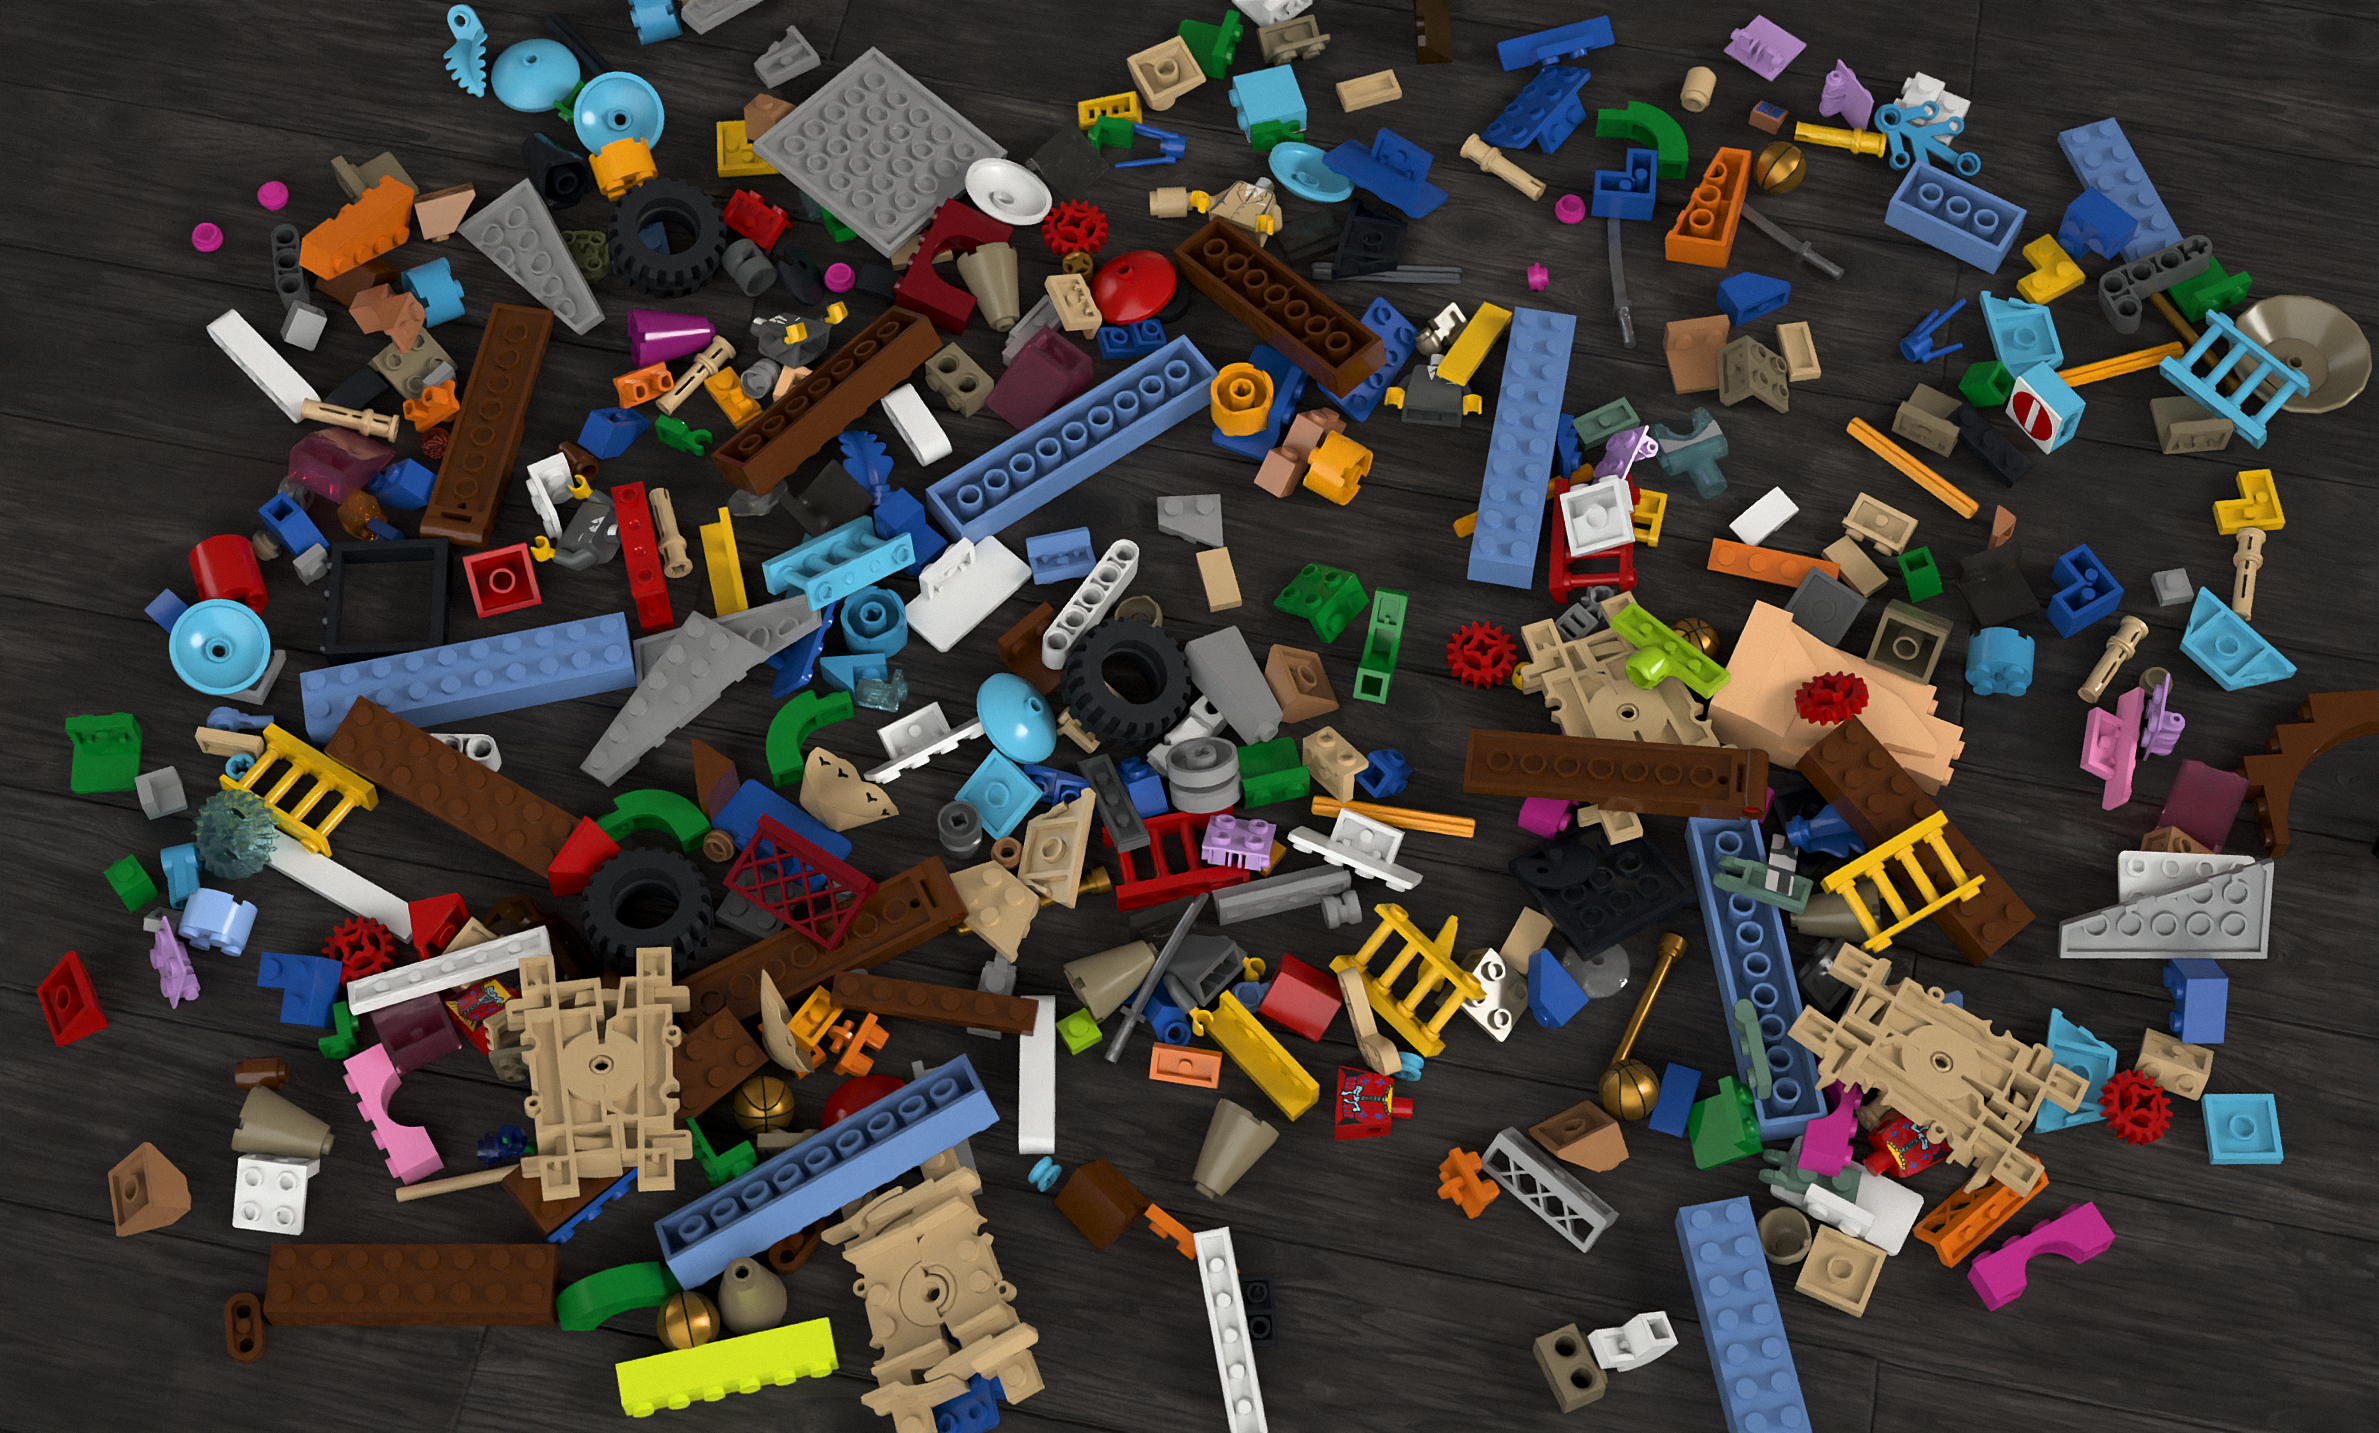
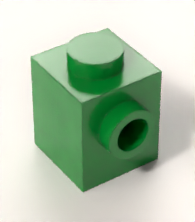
M2000 360L1971 364L1958 387L1974 408L2004 404L2016 380Z
M1927 546L1896 556L1903 583L1912 603L1943 593L1937 567Z
M133 854L115 861L109 869L103 872L113 890L130 913L159 896L149 876Z

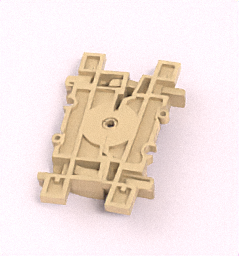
M1630 591L1600 602V610L1609 626L1613 616L1630 603L1635 602L1637 604ZM1552 618L1521 627L1522 638L1533 661V664L1521 668L1522 691L1526 695L1542 690L1547 708L1556 705L1560 707V710L1552 712L1551 721L1560 725L1564 736L1720 747V743L1711 730L1712 719L1699 721L1695 718L1703 714L1704 705L1694 701L1684 682L1674 676L1667 677L1650 690H1641L1631 683L1625 673L1626 659L1639 649L1612 628L1580 640L1562 643ZM1629 711L1634 715L1630 718H1625L1622 716V712ZM1728 744L1722 747L1738 749L1737 746L1734 744ZM1598 804L1578 809L1577 822L1579 827L1601 822L1610 845L1643 836V828L1637 814L1634 812L1598 810Z
M1845 942L1828 971V974L1858 990L1844 1016L1836 1024L1810 1005H1807L1787 1033V1035L1823 1059L1817 1068L1818 1073L1822 1077L1814 1088L1820 1091L1838 1079L1846 1084L1843 1089L1846 1093H1848L1855 1082L1861 1085L1864 1094L1872 1087L1880 1089L1884 1097L1880 1105L1892 1106L1919 1126H1930L1926 1137L1931 1143L1939 1144L1944 1138H1947L1948 1144L1953 1150L1945 1162L1951 1164L1953 1160H1956L1967 1168L1973 1158L1977 1157L1973 1163L1977 1169L1963 1189L1965 1193L1969 1194L1971 1191L1984 1186L1992 1175L2025 1198L2045 1167L2015 1147L2021 1139L2022 1133L2031 1124L2043 1098L2074 1114L2079 1108L2090 1082L2056 1062L2050 1066L2049 1063L2053 1057V1052L2044 1045L2036 1043L2030 1048L2014 1039L2009 1030H2006L2002 1037H1997L1990 1031L1992 1020L1982 1021L1953 1003H1941L1945 995L1943 990L1938 987H1931L1925 993L1920 984L1908 977H1905L1899 984L1890 985L1888 988L1881 986L1880 984L1892 962L1885 958L1876 960ZM1879 1014L1872 1022H1869L1872 1018ZM1935 1059L1942 1061L1946 1067L1941 1068L1937 1066ZM2010 1088H2012L2016 1093L2009 1101Z
M671 947L636 948L637 976L621 977L619 990L601 989L600 977L556 982L553 954L518 958L522 998L508 1000L505 1003L508 1030L525 1029L520 1035L521 1046H534V1049L531 1051H522V1061L529 1065L532 1088V1096L525 1099L524 1107L526 1115L530 1118H535L539 1156L521 1158L523 1177H541L543 1201L580 1197L578 1177L604 1178L621 1176L623 1174L622 1167H638V1191L675 1190L674 1160L691 1159L693 1157L692 1134L689 1130H674V1113L680 1108L679 1098L672 1099L666 1096L670 1092L680 1091L679 1081L673 1077V1047L680 1045L682 1039L680 1028L673 1025V1012L690 1011L689 988L687 986H672ZM598 1064L608 1065L605 1070H597L595 1068Z
M953 1147L938 1153L922 1165H919L925 1182L911 1190L898 1186L878 1197L876 1189H873L860 1199L853 1200L841 1207L844 1222L821 1232L822 1240L833 1246L859 1234L858 1238L844 1244L846 1251L842 1252L843 1259L855 1264L857 1272L863 1274L865 1278L858 1279L854 1283L853 1291L857 1296L866 1299L865 1306L873 1334L869 1346L877 1350L881 1347L885 1348V1354L882 1359L875 1361L874 1365L876 1366L871 1368L872 1375L878 1378L880 1388L862 1395L861 1401L862 1404L873 1408L879 1416L892 1413L897 1433H938L932 1407L969 1392L968 1378L977 1372L987 1380L998 1375L1007 1401L1014 1405L1045 1388L1030 1350L1026 1349L1038 1341L1037 1330L1026 1323L1020 1324L1015 1308L1005 1302L1012 1301L1017 1294V1290L1014 1285L1007 1281H1002L1003 1277L991 1248L994 1237L987 1232L981 1236L977 1234L979 1226L987 1222L986 1218L978 1214L973 1198L970 1195L971 1192L981 1186L979 1174L973 1168L960 1167ZM934 1289H939L940 1294L935 1301H932V1291ZM945 1325H947L952 1337L960 1341L963 1347L962 1350L949 1343Z

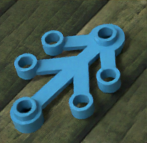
M1926 101L1921 106L1903 110L1897 105L1885 104L1876 111L1874 116L1875 125L1881 132L1887 134L1892 151L1889 163L1894 170H1903L1910 162L1908 153L1903 149L1900 135L1902 134L1910 140L1915 162L1918 159L1929 164L1926 152L1928 150L1954 166L1955 173L1961 178H1970L1979 171L1981 163L1977 155L1971 152L1959 155L1932 138L1945 134L1951 137L1960 134L1964 129V122L1960 117L1953 116L1945 122L1919 128L1907 122L1917 118L1930 121L1936 117L1939 107L1934 101ZM1925 106H1928L1933 110L1932 115H1928L1925 113ZM1885 115L1892 117L1893 124L1885 122ZM1950 122H1955L1958 125V131L1950 128ZM1896 156L1903 158V165L1896 163ZM1962 162L1969 166L1968 172L1962 170Z

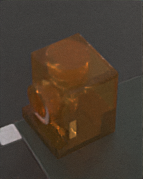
M354 488L337 510L344 531L363 541H373L376 535L366 528L372 516L386 524L389 521L388 517L382 515L377 499L357 488Z

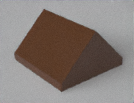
M375 257L330 280L318 276L315 288L316 291L350 309L358 292L386 283L392 286L401 276L402 272Z
M692 739L691 748L698 799L702 813L711 825L715 816L738 791L740 783L735 763L702 741Z
M1104 1157L1078 1167L1054 1201V1206L1102 1253L1145 1214L1151 1203Z

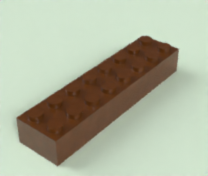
M1219 215L1173 250L1179 275L1299 368L1303 369V371L1339 399L1344 398L1387 363L1383 341L1380 336Z
M894 305L710 455L727 484L758 497L770 493L774 489L775 484L785 476L794 473L798 465L808 457L817 454L822 445L831 438L841 434L846 425L864 415L869 406L887 396L893 386L907 379L916 367L934 356V352L942 347L943 344L926 315Z
M361 695L357 697L324 749V752L339 764L548 883L547 868L581 822L580 819Z
M1852 714V720H1845L1809 749L1795 766L1866 846L1873 850L1937 813L1940 809L1857 716ZM1947 818L1949 822L1941 828L1944 832L1941 835L1970 881L1981 874L1985 881L1978 886L1981 892L1965 902H1962L1959 897L1929 916L1976 968L2036 916ZM1922 839L1912 845L1915 850L1912 852L1940 898L1958 888L1930 843L1926 844ZM1893 856L1884 861V866L1922 908L1928 906V903L1901 860L1897 861Z
M727 1006L682 1039L680 1045L673 1047V1077L679 1081L680 1091L670 1092L666 1096L672 1099L679 1098L680 1108L674 1113V1130L686 1129V1117L691 1115L696 1121L765 1067L769 1061L768 1057ZM537 1151L535 1154H533L531 1157L539 1156L538 1151ZM521 1164L503 1177L501 1185L545 1239L635 1167H622L623 1174L616 1177H578L580 1197L543 1201L541 1177L524 1178Z
M272 1244L263 1312L273 1326H556L558 1311L555 1297L559 1295L562 1257L556 1244Z

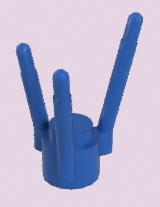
M1136 122L1134 123V134L1160 140V153L1166 155L1165 157L1115 163L1114 167L1119 169L1164 163L1175 165L1176 158H1184L1187 136Z
M1959 300L1934 322L1932 321L1939 314V311L1935 309L1910 335L1901 340L1900 349L1903 355L1911 362L1920 360L1922 364H1925L1932 358L1961 349L1963 344L1957 343L1930 352L1933 341L1929 334L1957 312L1966 303V300Z

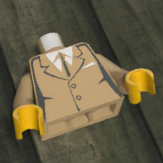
M1260 177L1255 185L1237 181L1229 189L1214 196H1209L1207 193L1199 190L1192 191L1189 207H1198L1200 213L1208 211L1210 221L1219 215L1260 247L1264 246L1268 235H1273V233L1282 229L1281 208L1277 205L1276 195L1272 192L1275 186L1268 178Z

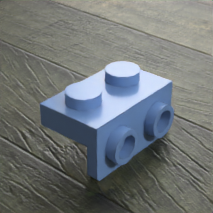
M1087 527L1026 539L1029 566L1032 570L1035 585L1053 584L1059 580L1069 578H1084L1090 575L1097 565Z

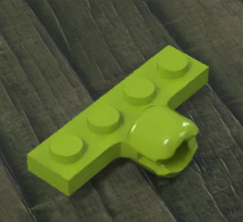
M1635 602L1630 603L1611 618L1610 628L1639 649L1626 659L1627 664L1625 666V673L1628 679L1637 688L1650 690L1665 678L1674 676L1708 700L1730 682L1731 674Z

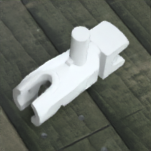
M1202 695L1190 707L1189 714L1164 736V745L1158 743L1147 754L1149 757L1147 761L1158 772L1160 777L1168 779L1165 756L1172 747L1193 738L1216 737L1227 726L1228 722L1220 712L1216 714L1207 713V703L1209 700L1205 695Z

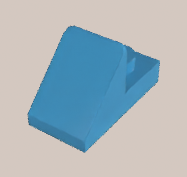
M885 653L820 658L823 680L840 693L848 690L854 704H856V682L873 684L882 680H888Z

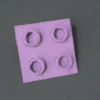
M1758 15L1745 29L1740 30L1736 28L1731 35L1733 41L1724 49V52L1772 82L1806 47V44L1766 18Z
M1839 59L1835 71L1826 76V84L1823 89L1819 111L1824 117H1831L1840 112L1853 129L1860 127L1863 128V131H1866L1874 102L1872 95L1857 81L1854 72L1847 68Z
M1647 425L1616 433L1608 440L1606 444L1607 452L1603 461L1596 466L1593 472L1595 478L1591 485L1598 484L1600 478L1610 475H1617L1618 478L1625 480L1633 461L1656 455L1658 444L1646 435L1649 428Z
M2169 673L2166 674L2162 685L2156 684L2152 700H2148L2144 719L2149 721L2147 728L2144 727L2140 739V747L2145 748L2144 761L2147 760L2150 753L2160 756L2169 755L2185 726V720L2181 714L2164 711L2170 679Z
M1226 814L1211 815L1202 844V859L1208 860V864L1225 866L1226 853L1229 852L1228 867H1231L1233 855L1236 853L1239 854L1238 868L1242 867L1243 856L1246 855L1245 869L1261 871L1262 868L1268 869L1276 824H1269L1261 819H1253L1251 821L1235 819L1233 816Z
M163 916L159 931L155 932L156 942L154 949L150 951V959L153 968L159 969L162 994L164 997H169L172 1008L175 1009L179 998L185 997L188 1001L196 999L199 996L200 986L193 967L190 966L191 962L184 943L173 936L167 917Z

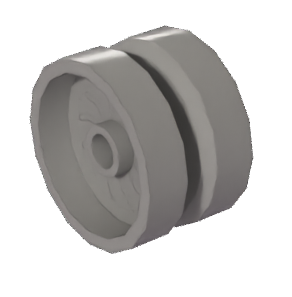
M1219 737L1193 738L1178 743L1166 754L1165 760L1168 778L1170 779L1171 801L1177 809L1188 813L1203 814L1217 812L1236 803L1243 794L1240 772L1238 771L1237 749L1229 740Z

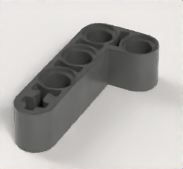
M2194 235L2102 275L2099 282L2098 302L2113 328L2121 334L2134 333L2140 327L2142 312L2140 300L2206 272L2210 267L2212 242L2203 235ZM2168 265L2173 266L2174 268H2166L2164 266ZM2140 277L2145 278L2146 280H2137L2136 278ZM2111 289H2112V290H2116V291H2118V292H2109V291H2107V290H2111ZM2130 313L2132 316H2124L2122 314Z

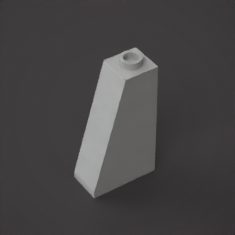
M1234 625L1188 642L1183 651L1188 660L1184 666L1191 670V681L1249 746L1260 741L1267 742L1277 734V727L1284 714L1239 629Z

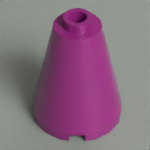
M640 308L631 309L628 312V337H632L633 344L630 347V352L636 370L659 361L666 363L706 349L715 337L713 322L708 323L707 318L704 316Z

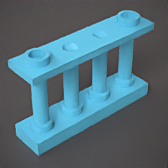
M2209 309L2206 313V324L2210 328L2181 359L2177 358L2174 360L2167 355L2159 364L2160 374L2216 418H2231L2234 426L2233 431L2256 449H2259L2267 440L2265 423L2295 391L2303 398H2306L2309 395L2310 389L2309 379L2298 369H2289L2233 326L2234 322L2222 312L2217 314ZM2220 335L2235 345L2206 378L2202 377L2199 379L2191 373L2192 369L2190 367ZM2246 353L2260 365L2230 397L2226 396L2223 398L2215 392V386ZM2271 372L2285 384L2255 416L2251 415L2248 417L2240 411V404Z
M863 515L763 562L762 567L769 593L777 595L794 586L801 588L806 592L809 610L814 612L916 561L910 533L905 532L888 541L882 540L875 536L872 518Z

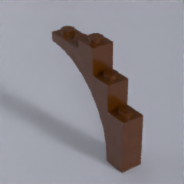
M2379 690L2308 694L2302 706L2298 708L2297 717L2299 723L2276 725L2265 742L2267 755L2243 756L2237 769H2234L2233 783L2235 788L2240 791L2241 800H2253V813L2255 817H2259L2261 825L2259 832L2260 843L2262 847H2266L2268 858H2282L2290 845L2287 821L2289 799L2299 774L2316 757L2334 746L2358 737L2379 734Z

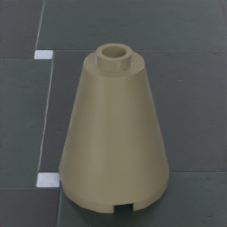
M995 242L975 247L977 253L968 257V253L965 252L957 260L958 271L972 296L977 297L976 303L992 329H997L999 332L1010 331L1020 320L1016 249L1014 246L1010 249L1009 244L1005 242Z
M1871 878L1855 882L1854 888L1882 932L1878 887ZM1836 890L1828 895L1826 892H1821L1809 896L1803 915L1790 911L1791 926L1798 927L1800 934L1831 939L1842 936L1846 941L1865 943L1870 940L1843 895H1838Z
M1139 940L1068 962L1063 965V968L1078 1000L1082 1001L1086 1007L1089 1006L1087 1011L1095 1024L1098 1025L1144 984L1160 954L1152 942L1146 944L1143 940Z
M256 1084V1087L253 1086L241 1110L239 1117L242 1119L239 1129L235 1128L231 1146L232 1150L244 1153L320 1159L322 1154L328 1155L330 1153L335 1135L330 1134V1125L267 1087Z
M1220 1099L1216 1105L1192 1176V1180L1197 1183L1194 1189L1211 1200L1214 1195L1222 1197L1273 1145L1279 1136L1278 1131L1264 1120L1260 1122L1252 1116L1253 1113L1227 1099Z
M739 1257L731 1261L725 1270L716 1298V1308L721 1322L731 1332L741 1336L771 1330L776 1327L787 1310V1294L782 1281L773 1272L751 1258Z

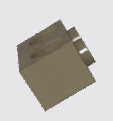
M954 342L925 362V380L928 386L934 392L939 391L945 397L950 408L954 411L959 410L966 418L995 398L994 380Z
M1575 1323L1535 1339L1533 1347L1538 1363L1564 1414L1603 1398L1606 1388L1605 1384L1608 1383L1604 1369H1601L1599 1363H1594L1589 1353L1592 1351L1587 1335L1583 1331L1579 1333ZM1565 1345L1571 1348L1574 1354L1564 1357L1559 1355L1555 1348ZM1575 1377H1582L1588 1381L1589 1387L1585 1389L1577 1388L1572 1384L1571 1380Z

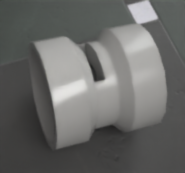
M763 358L756 362L753 367L743 372L740 377L741 388L749 397L754 399L762 398L771 389L776 387L782 370L775 361Z
M1355 890L1343 892L1339 897L1332 895L1321 897L1322 913L1328 930L1338 928L1344 922L1350 924L1362 922L1361 908Z

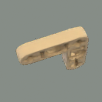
M1354 966L1338 972L1341 991L1365 1063L1383 1076L1401 1071V1061L1396 1047L1392 1041L1380 1035L1377 1031L1365 988L1357 968Z

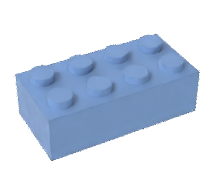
M1917 159L1890 200L1884 223L1994 275L2018 237L2027 210Z

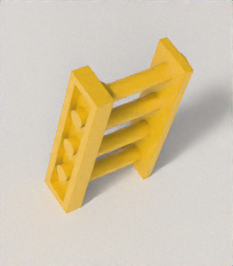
M271 722L263 731L267 743V751L238 782L225 774L219 778L224 791L223 796L232 805L237 807L242 805L300 841L302 847L311 854L315 855L318 852L329 858L332 852L326 837L354 806L358 807L361 805L372 811L379 803L375 787L370 782ZM284 758L292 763L293 766L264 798L249 790L277 759L281 760ZM309 773L317 778L318 783L289 814L275 806L302 775ZM335 789L343 794L344 798L315 830L301 822L328 790L333 791Z
M1942 810L1828 875L1820 882L1827 895L1835 890L1838 895H1843L1870 940L1861 945L1860 949L1862 952L1865 953L1872 948L1875 954L1892 944L1890 937L1959 897L1962 902H1965L1981 892L1978 886L1985 881L1983 875L1981 874L1970 881L1941 836L1944 834L1941 828L1949 822ZM1922 839L1926 844H1931L1958 887L1940 898L1912 853L1915 851L1912 845ZM1893 856L1897 861L1901 860L1928 903V906L1913 915L1910 914L1883 871L1885 868L1883 862ZM1864 873L1867 878L1871 877L1899 921V923L1884 932H1881L1854 888L1856 884L1853 879Z
M1395 903L1378 904L1374 910L1384 919L1356 955L1336 956L1329 967L1338 974L1340 971L1355 966L1361 976L1369 1005L1424 1057L1438 1056L1446 1046L1439 1039V1031L1467 997L1471 1001L1481 1000L1487 996V993L1480 987L1482 983L1475 975L1460 969L1407 919L1409 915L1402 907ZM1395 929L1408 943L1381 977L1374 978L1366 970L1368 968L1367 962ZM1419 951L1433 965L1405 1000H1398L1390 993L1392 990L1390 986ZM1443 974L1457 988L1430 1022L1422 1023L1415 1016L1416 1011L1414 1009Z

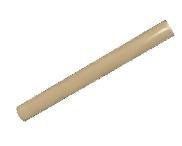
M521 1163L397 1188L398 1202L501 1182L503 1177Z

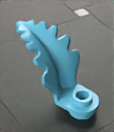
M458 4L450 9L447 16L448 24L457 42L443 56L444 59L452 58L445 68L446 70L457 68L451 75V78L453 80L461 78L459 87L464 88L468 86L467 92L469 94L475 93L477 97H483L486 83L481 79L485 78L486 73L480 70V68L485 66V61L479 59V56L486 51V48L480 46V44L488 36L486 33H483L484 28L474 10L467 5ZM458 15H461L465 18V24H460L458 22Z

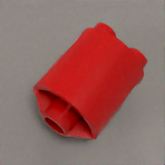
M225 534L213 536L195 546L188 556V561L200 601L203 602L211 599L232 600L245 605L261 618V610L265 608L268 596L251 542L246 537L240 535Z

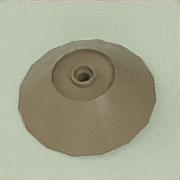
M2277 295L2255 302L2237 317L2234 324L2235 328L2289 369H2298L2309 379V395L2303 398L2295 391L2280 407L2281 409L2294 413L2320 414L2346 406L2364 390L2372 370L2370 344L2358 324L2336 306L2310 296ZM2228 340L2230 352L2235 345ZM2245 353L2233 368L2243 383L2260 364ZM2270 372L2252 392L2267 403L2285 383Z

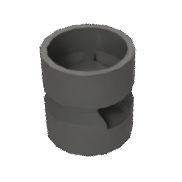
M745 238L734 242L722 255L721 265L735 279L738 286L747 296L754 297L766 292L776 281L778 275L776 268L763 256L762 251L751 239Z
M960 800L945 805L937 818L941 848L946 855L953 859H970L979 852L983 844L979 811L969 802Z

